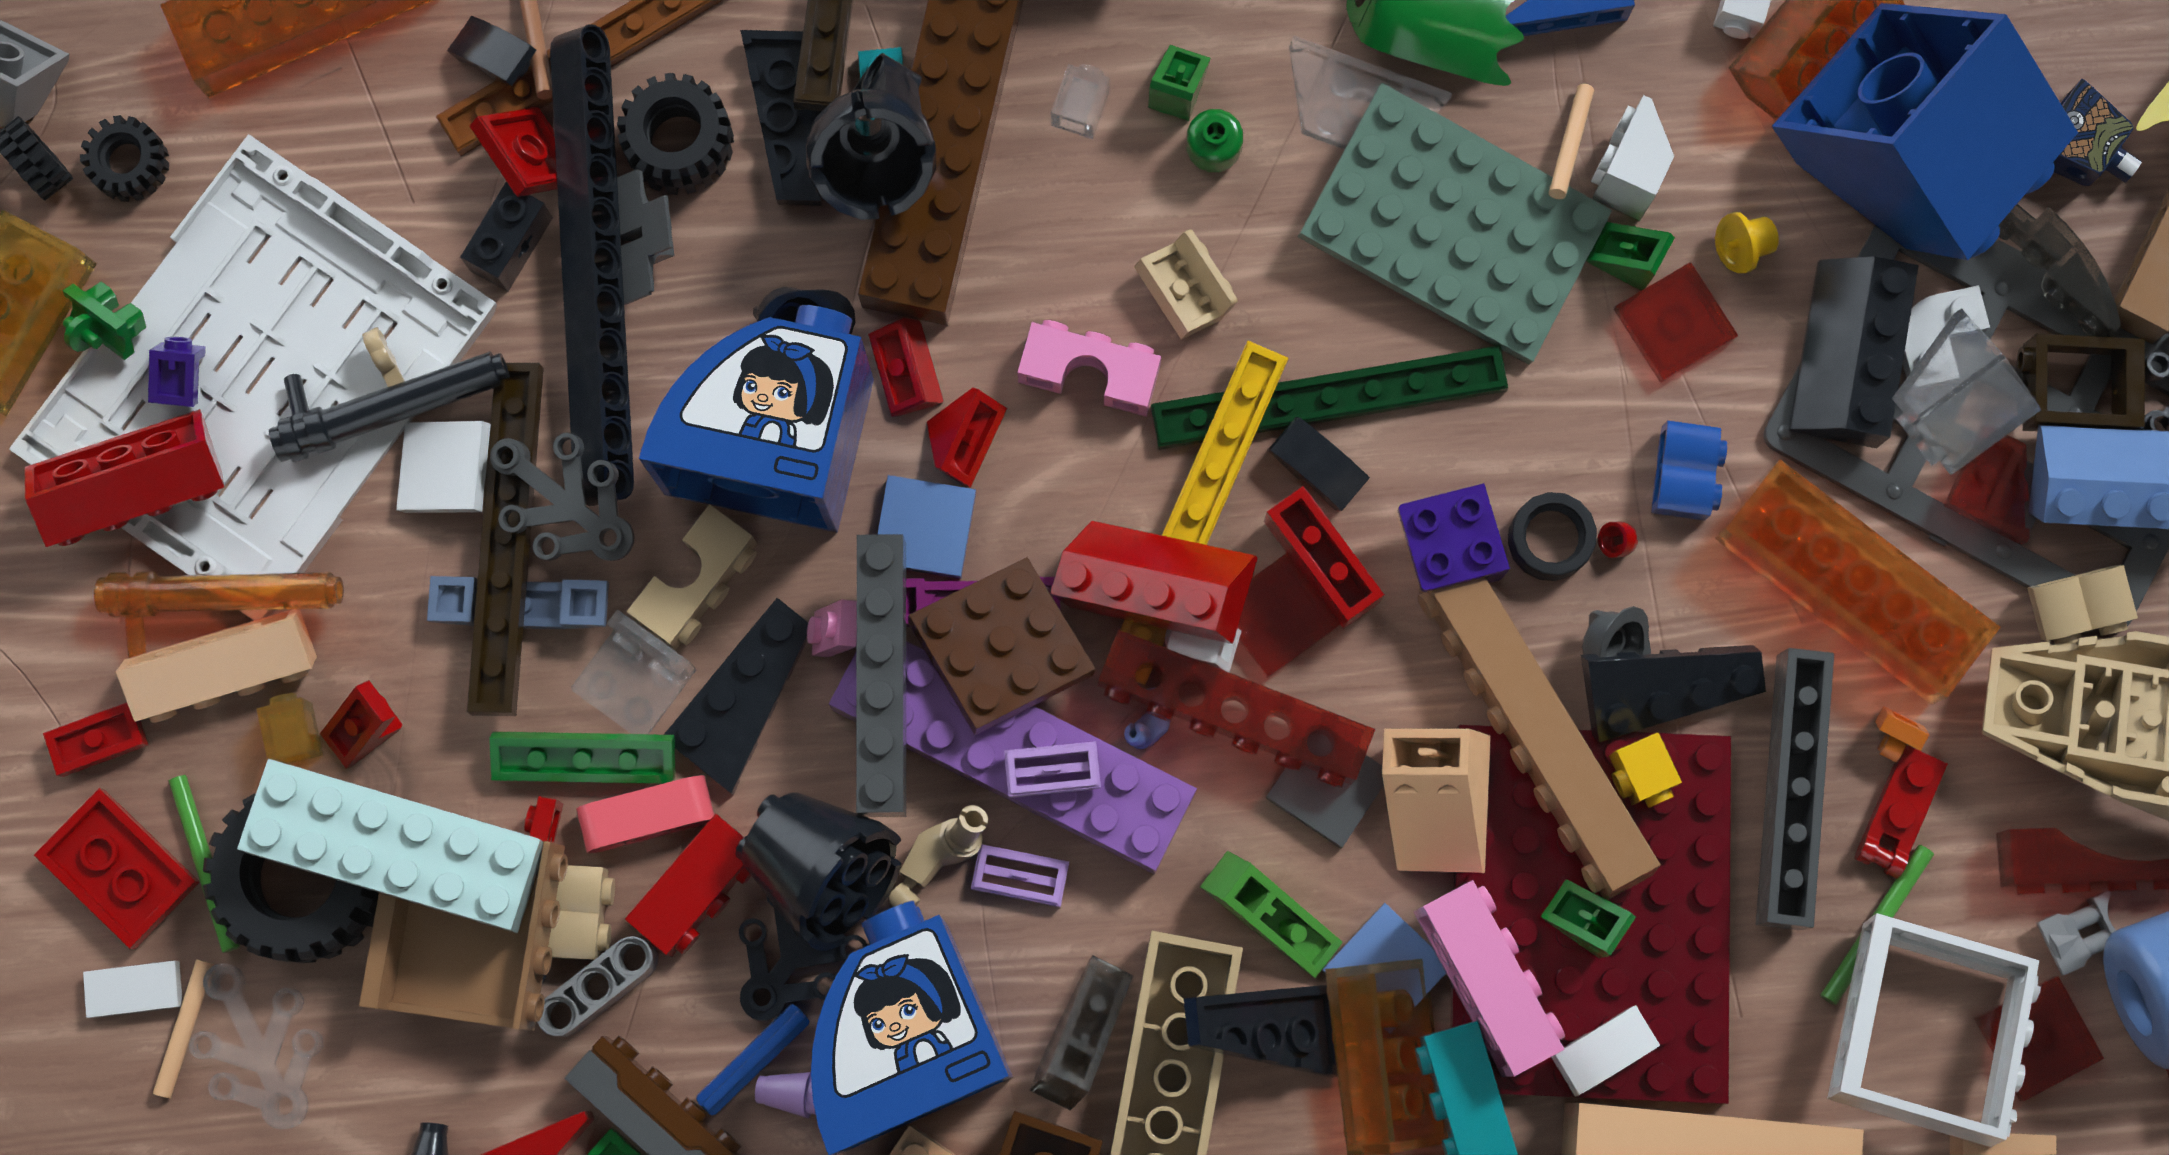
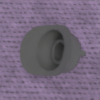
M1635 606L1625 608L1620 613L1600 610L1591 612L1589 615V627L1582 644L1583 655L1597 654L1599 657L1617 656V653L1636 652L1638 655L1651 654L1648 616L1643 609Z

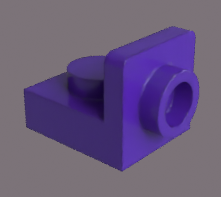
M166 337L164 342L150 349L148 403L194 407L198 404L199 360L205 356L206 347L192 345V339Z

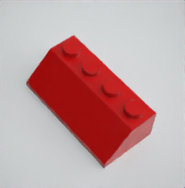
M201 409L25 467V501L45 547L55 544L59 546L72 545L83 539L85 534L100 529L113 531L125 526L130 519L144 514L158 516L171 510L174 504L189 499L192 501L206 500L214 496L219 489L225 488L222 470Z
M1091 521L1063 550L1050 594L1070 608L1233 644L1258 557L1247 553Z

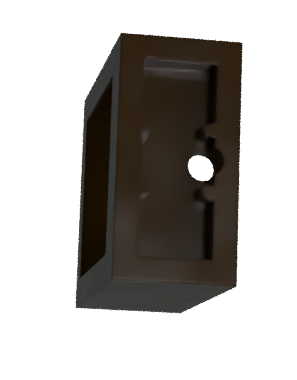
M2036 333L2023 344V347L2019 348L2016 365L2018 373L2023 374V390L2018 393L2016 411L2018 417H2023L2022 431L2038 432V424L2139 430L2145 427V339ZM2048 352L2112 355V414L2047 411Z

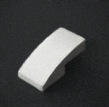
M1634 1005L1595 1030L1576 1039L1564 1047L1565 1050L1552 1056V1059L1576 1097L1659 1047L1660 1044L1637 1006Z

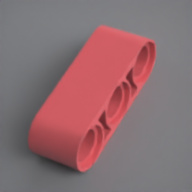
M704 775L675 780L591 802L576 808L586 853L589 854L707 824L714 816Z

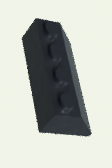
M1876 256L1822 259L1817 262L1789 431L1876 449L1891 437L1919 265Z

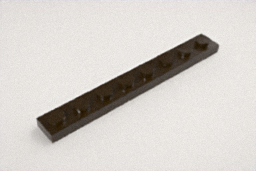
M506 363L510 378L503 380L502 386L493 388L467 713L472 716L517 715L531 527H527L521 533L507 532L500 526L498 518L501 510L508 505H515L524 509L533 508L534 488L517 475L509 476L498 472L491 464L490 453L498 441L505 438L515 439L528 447L531 455L530 462L536 466L544 368L540 363ZM511 448L505 449L501 454L502 462L508 464L513 459ZM517 511L512 512L508 517V523L513 528L520 522V515Z

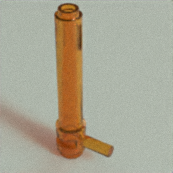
M154 571L136 572L133 576H129L126 572H111L107 577L98 578L94 587V602L98 612L108 613L110 617L125 618L128 658L147 653L143 617H154L159 612L331 609L334 607V604L342 603L344 596V585L341 577H334L331 572L158 576Z

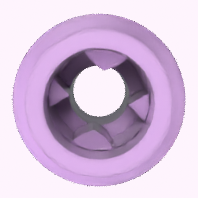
M811 1072L769 1076L760 1075L755 1087L756 1103L809 1118L811 1114H815Z

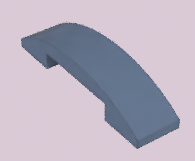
M430 576L427 621L474 626L478 579L475 577ZM600 580L527 582L523 629L606 627L609 582Z

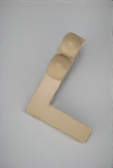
M376 327L363 333V342L373 363L381 372L387 386L390 387L404 382L405 380L397 366L396 359L389 350L387 341L379 328Z

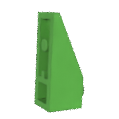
M1229 851L1224 854L1200 886L1226 910L1314 978L1318 976L1343 943L1254 865Z

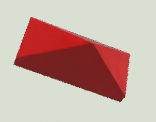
M971 388L928 420L927 427L935 468L962 485L971 488L1007 408L981 390Z

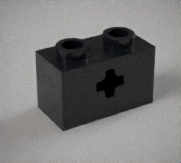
M505 182L460 258L471 272L509 292L553 217L544 202L531 195L517 197L509 184Z

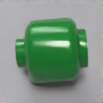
M1208 109L1199 113L1191 121L1187 130L1186 151L1190 160L1199 169L1207 172H1222L1231 168L1238 161L1243 148V129L1239 120L1230 112L1222 109Z

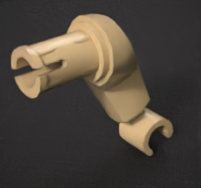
M975 805L967 806L960 812L959 818L947 820L928 828L918 835L899 871L906 878L890 893L889 901L892 907L909 901H914L917 906L920 899L911 891L916 884L925 888L943 866L968 860L978 852L983 841L981 832L985 830V825L988 824V816L982 808Z

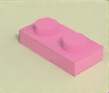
M839 600L814 611V617L810 618L807 627L808 643L812 644V656L831 657L856 647L857 601Z

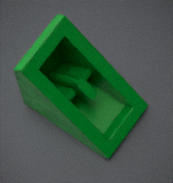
M1169 45L1151 80L1148 108L1190 121L1211 58Z
M1606 222L1586 261L1644 292L1655 276L1675 237L1669 232Z
M1566 879L1541 915V918L1600 959L1612 954L1636 916Z

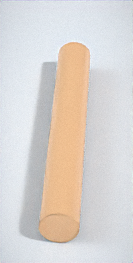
M1579 84L1576 89L1549 189V195L1554 199H1564L1567 194L1594 94V88L1588 84Z
M198 959L195 961L154 1087L153 1094L165 1098H171L214 967L213 963Z

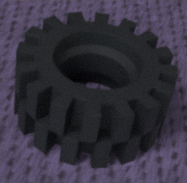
M121 115L113 116V124L103 119L99 122L103 129L97 132L92 127L87 132L93 138L92 141L83 140L81 148L86 151V154H80V162L85 166L83 168L85 175L98 189L112 199L117 197L123 202H129V196H132L136 201L144 199L142 192L145 190L152 195L157 191L153 183L158 181L163 184L166 179L161 173L162 169L169 171L170 163L164 158L169 156L167 148L162 144L163 141L143 121L140 123L135 117L128 116L126 121ZM123 144L137 146L140 150L138 165L128 173L120 174L113 172L109 160L114 150Z
M17 116L0 130L1 155L44 201L73 179L57 156L21 117Z

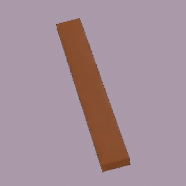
M631 0L592 24L600 27L608 38L612 67L723 0ZM548 49L547 56L551 72L550 49ZM530 61L527 72L520 79L516 80L512 86L496 80L438 114L436 118L459 155L462 156L481 145L469 127L477 116L534 107L541 109L553 102V97L546 100L537 97Z

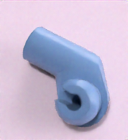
M1155 687L1146 689L1147 713L1134 724L1130 723L1124 732L1125 740L1134 748L1145 749L1151 747L1168 732L1170 727L1169 688Z

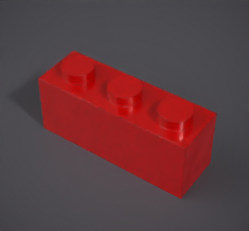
M1304 486L1266 512L1264 523L1343 629L1381 602L1385 594Z
M715 814L628 914L625 920L665 955L673 957L677 951L682 955L685 954L699 938L700 933L696 929L705 918L709 916L712 920L715 919L730 902L731 899L726 894L735 883L739 881L741 884H745L752 877L744 867L743 862L735 854L736 848L744 836L718 814Z

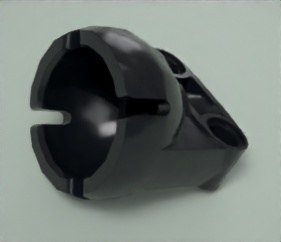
M884 53L876 57L852 92L835 98L814 119L806 139V165L809 169V178L817 194L838 212L861 220L879 219V208L884 205H888L890 216L908 210L927 191L936 171V145L933 132L925 115L921 112L919 86L922 77ZM867 115V119H875L871 121H863L860 120L859 117Z

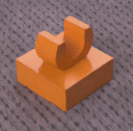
M1883 706L1875 720L1878 729L1885 733L1877 750L1880 751V755L1896 763L1901 757L1906 744L1921 751L1929 737L1925 726Z

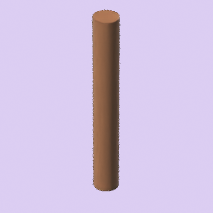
M519 0L527 43L537 50L530 59L536 94L539 99L552 98V79L537 0Z

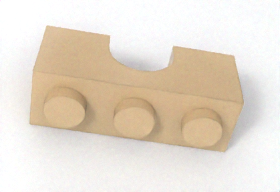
M710 504L682 539L685 545L701 559V572L696 581L684 588H673L654 576L627 611L635 621L674 650L681 643L688 645L695 638L702 627L699 619L709 607L714 610L721 604L730 589L726 584L736 571L742 574L751 565L757 554L753 550L757 545L754 537Z

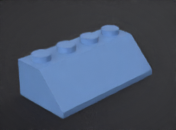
M2038 424L2028 513L2044 523L2169 529V431Z

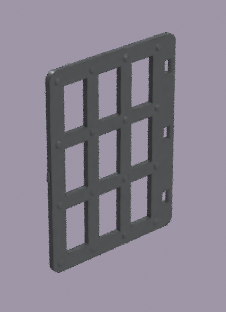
M1874 225L1858 257L1876 256L1894 260L1899 251L1966 288L1979 285L1990 328L1983 333L1948 340L1958 380L1952 384L1933 387L1924 405L1898 391L1893 422L1910 431L1887 473L1821 437L1789 431L1800 364L1764 429L1765 443L1773 451L1930 535L1928 539L1943 547L1948 545L2026 588L2075 576V574L2023 547L2037 519L2028 513L2034 462L2032 464L1954 422L1949 417L1970 377L2016 401L2018 393L2023 390V374H2019L2017 368L1985 351L2006 309L2052 334L2141 338L2104 320L2113 300L1999 239L1980 255L1969 260L1905 249ZM2058 286L2082 298L2077 303L2075 309L2053 297ZM2164 334L2153 344L2145 341V358L2157 351L2169 355V334ZM2090 354L2069 395L2047 384V411L2102 414L2094 408L2112 376V355ZM2152 361L2153 369L2162 373L2160 363ZM2145 378L2147 385L2169 396V378H2164L2158 382H2152ZM1935 444L2019 489L1997 532L1912 487ZM2086 525L2128 548L2121 565H2124L2137 612L2169 550V529ZM2132 620L2126 621L2127 626L2131 623Z

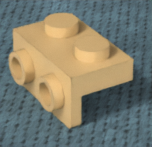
M1192 229L1183 232L1173 244L1141 258L1134 266L1181 340L1221 321L1238 301L1230 283L1222 276L1210 258L1206 246L1199 241Z

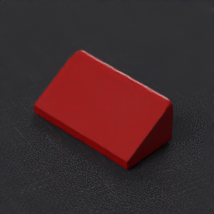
M902 318L868 334L891 417L933 407L943 402L923 327L919 320Z

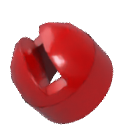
M1621 521L1604 524L1598 534L1600 550L1604 555L1611 558L1625 557L1631 554L1638 545L1635 528ZM1623 536V543L1615 545L1614 538Z

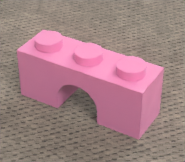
M1044 320L1042 325L1034 322L1031 323L1018 369V383L1061 394L1065 379L1073 369L1080 366H1092L1100 370L1107 379L1104 406L1147 417L1161 364V356L1155 355L1153 348L1139 343H1129L1128 347L1113 344L1110 337L1097 332L1088 331L1085 336L1068 332L1069 328L1066 325L1056 321Z

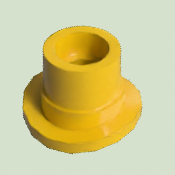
M1733 212L1724 216L1716 228V252L1721 262L1729 270L1736 273L1751 272L1757 267L1759 257L1774 253L1778 248L1779 235L1773 221L1767 217L1748 220L1742 213Z

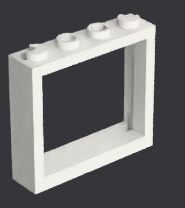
M1876 913L1865 921L1862 926L1827 1099L1989 1147L2005 1141L2010 1136L2012 1123L2017 1121V1111L2012 1109L2015 1092L2021 1089L2025 1078V1065L2020 1063L2023 1047L2028 1046L2034 1029V1023L2032 1020H2029L2031 1004L2037 1000L2041 987L2037 986L2039 960ZM1889 945L2008 979L1981 1123L1861 1088Z

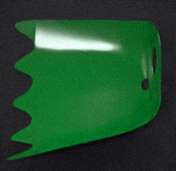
M1347 0L1346 10L1356 35L1365 45L1401 59L1483 83L1500 86L1511 84L1508 74L1500 68L1496 55L1501 49L1524 40L1522 32L1506 18V9L1515 0H1365L1360 7L1356 6L1355 0Z

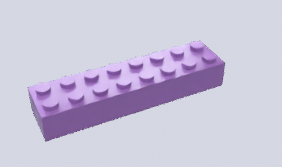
M906 641L907 749L1155 874L1197 788L1035 706L974 735L926 652ZM856 653L829 702V706L834 712L856 722ZM1096 741L1101 789L1009 798L1004 750ZM1088 753L1015 760V769L1087 762L1089 757ZM1089 771L1016 779L1017 786L1091 779Z

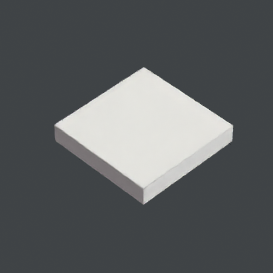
M484 421L405 423L396 510L404 513L482 512L491 424Z

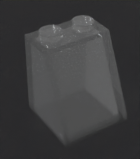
M1962 308L1953 314L1892 398L1903 413L1896 418L1898 423L1912 440L1918 436L1922 439L1915 445L1931 466L1940 462L1950 475L1954 474L2041 410L2004 354Z

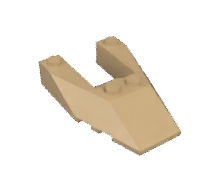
M2134 631L2127 632L2126 636L2097 639V636L2083 637L2073 644L2050 645L2049 641L1992 648L1982 734L2120 802L2169 821V637Z

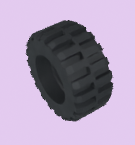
M255 793L242 800L245 807L240 812L230 810L222 819L228 826L222 834L214 832L209 842V845L216 847L213 859L204 858L203 872L210 873L211 883L203 885L205 899L212 900L215 904V908L210 913L217 924L225 925L227 928L225 935L235 944L244 945L247 947L248 952L261 957L284 962L314 963L320 958L331 959L341 955L342 948L347 945L354 947L365 938L362 932L367 926L373 927L379 892L336 880L333 891L326 902L308 916L286 917L271 909L264 898L261 888V870L265 859L237 849L256 795Z

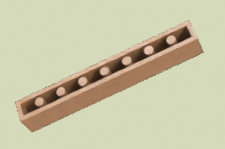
M1482 577L1427 592L1419 589L1418 602L1421 609L1429 619L1435 618L1443 631L1440 636L1445 649L1451 657L1458 656L1466 669L1463 675L1469 689L1475 696L1481 694L1489 708L1487 710L1489 722L1499 735L1505 734L1512 746L1510 754L1518 770L1523 774L1528 772L1536 786L1534 788V795L1538 804L1544 812H1552L1560 826L1557 832L1561 842L1570 853L1576 852L1584 866L1581 872L1589 888L1594 893L1599 891L1604 899L1609 900L1653 876L1661 864L1487 579Z

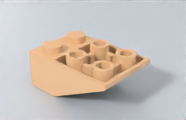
M1384 729L1382 777L1398 871L1485 873L1490 735L1472 729Z

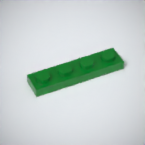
M493 731L489 737L491 780L664 784L675 780L674 735Z

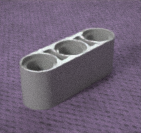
M635 936L625 937L616 942L544 999L543 1015L538 1022L540 1028L546 1034L556 1037H570L578 1033L655 971L658 964V953L655 946L649 941ZM640 945L645 951L646 960L640 969L630 971L624 963L625 952L632 946ZM603 974L609 982L608 992L603 998L594 1000L588 993V982L593 976ZM566 1003L572 1012L571 1021L566 1027L557 1029L551 1021V1012L556 1005Z

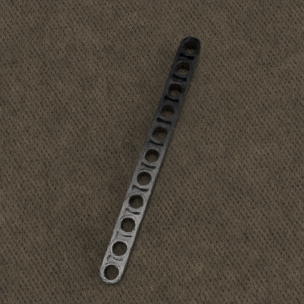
M588 24L560 34L553 38L550 46L570 432L580 437L584 443L581 463L586 505L589 507L599 505L598 488L591 484L587 474L590 465L597 460L610 462L618 470L619 476L615 484L617 501L628 498L634 489L610 46L605 32L594 24ZM571 439V451L573 452L575 443ZM606 466L601 467L597 472V479L600 483L605 482L609 478L610 473Z

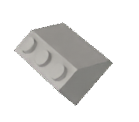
M0 20V127H5L17 116L26 122L38 114L67 65L69 54Z

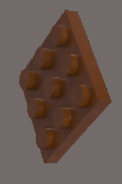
M1028 557L908 616V624L974 735L1094 676L1096 670Z

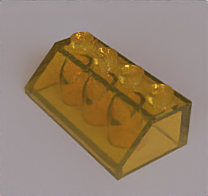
M2 210L0 213V413L7 416L72 307V302L64 296L63 290L73 283L80 289H83L97 263L78 248Z

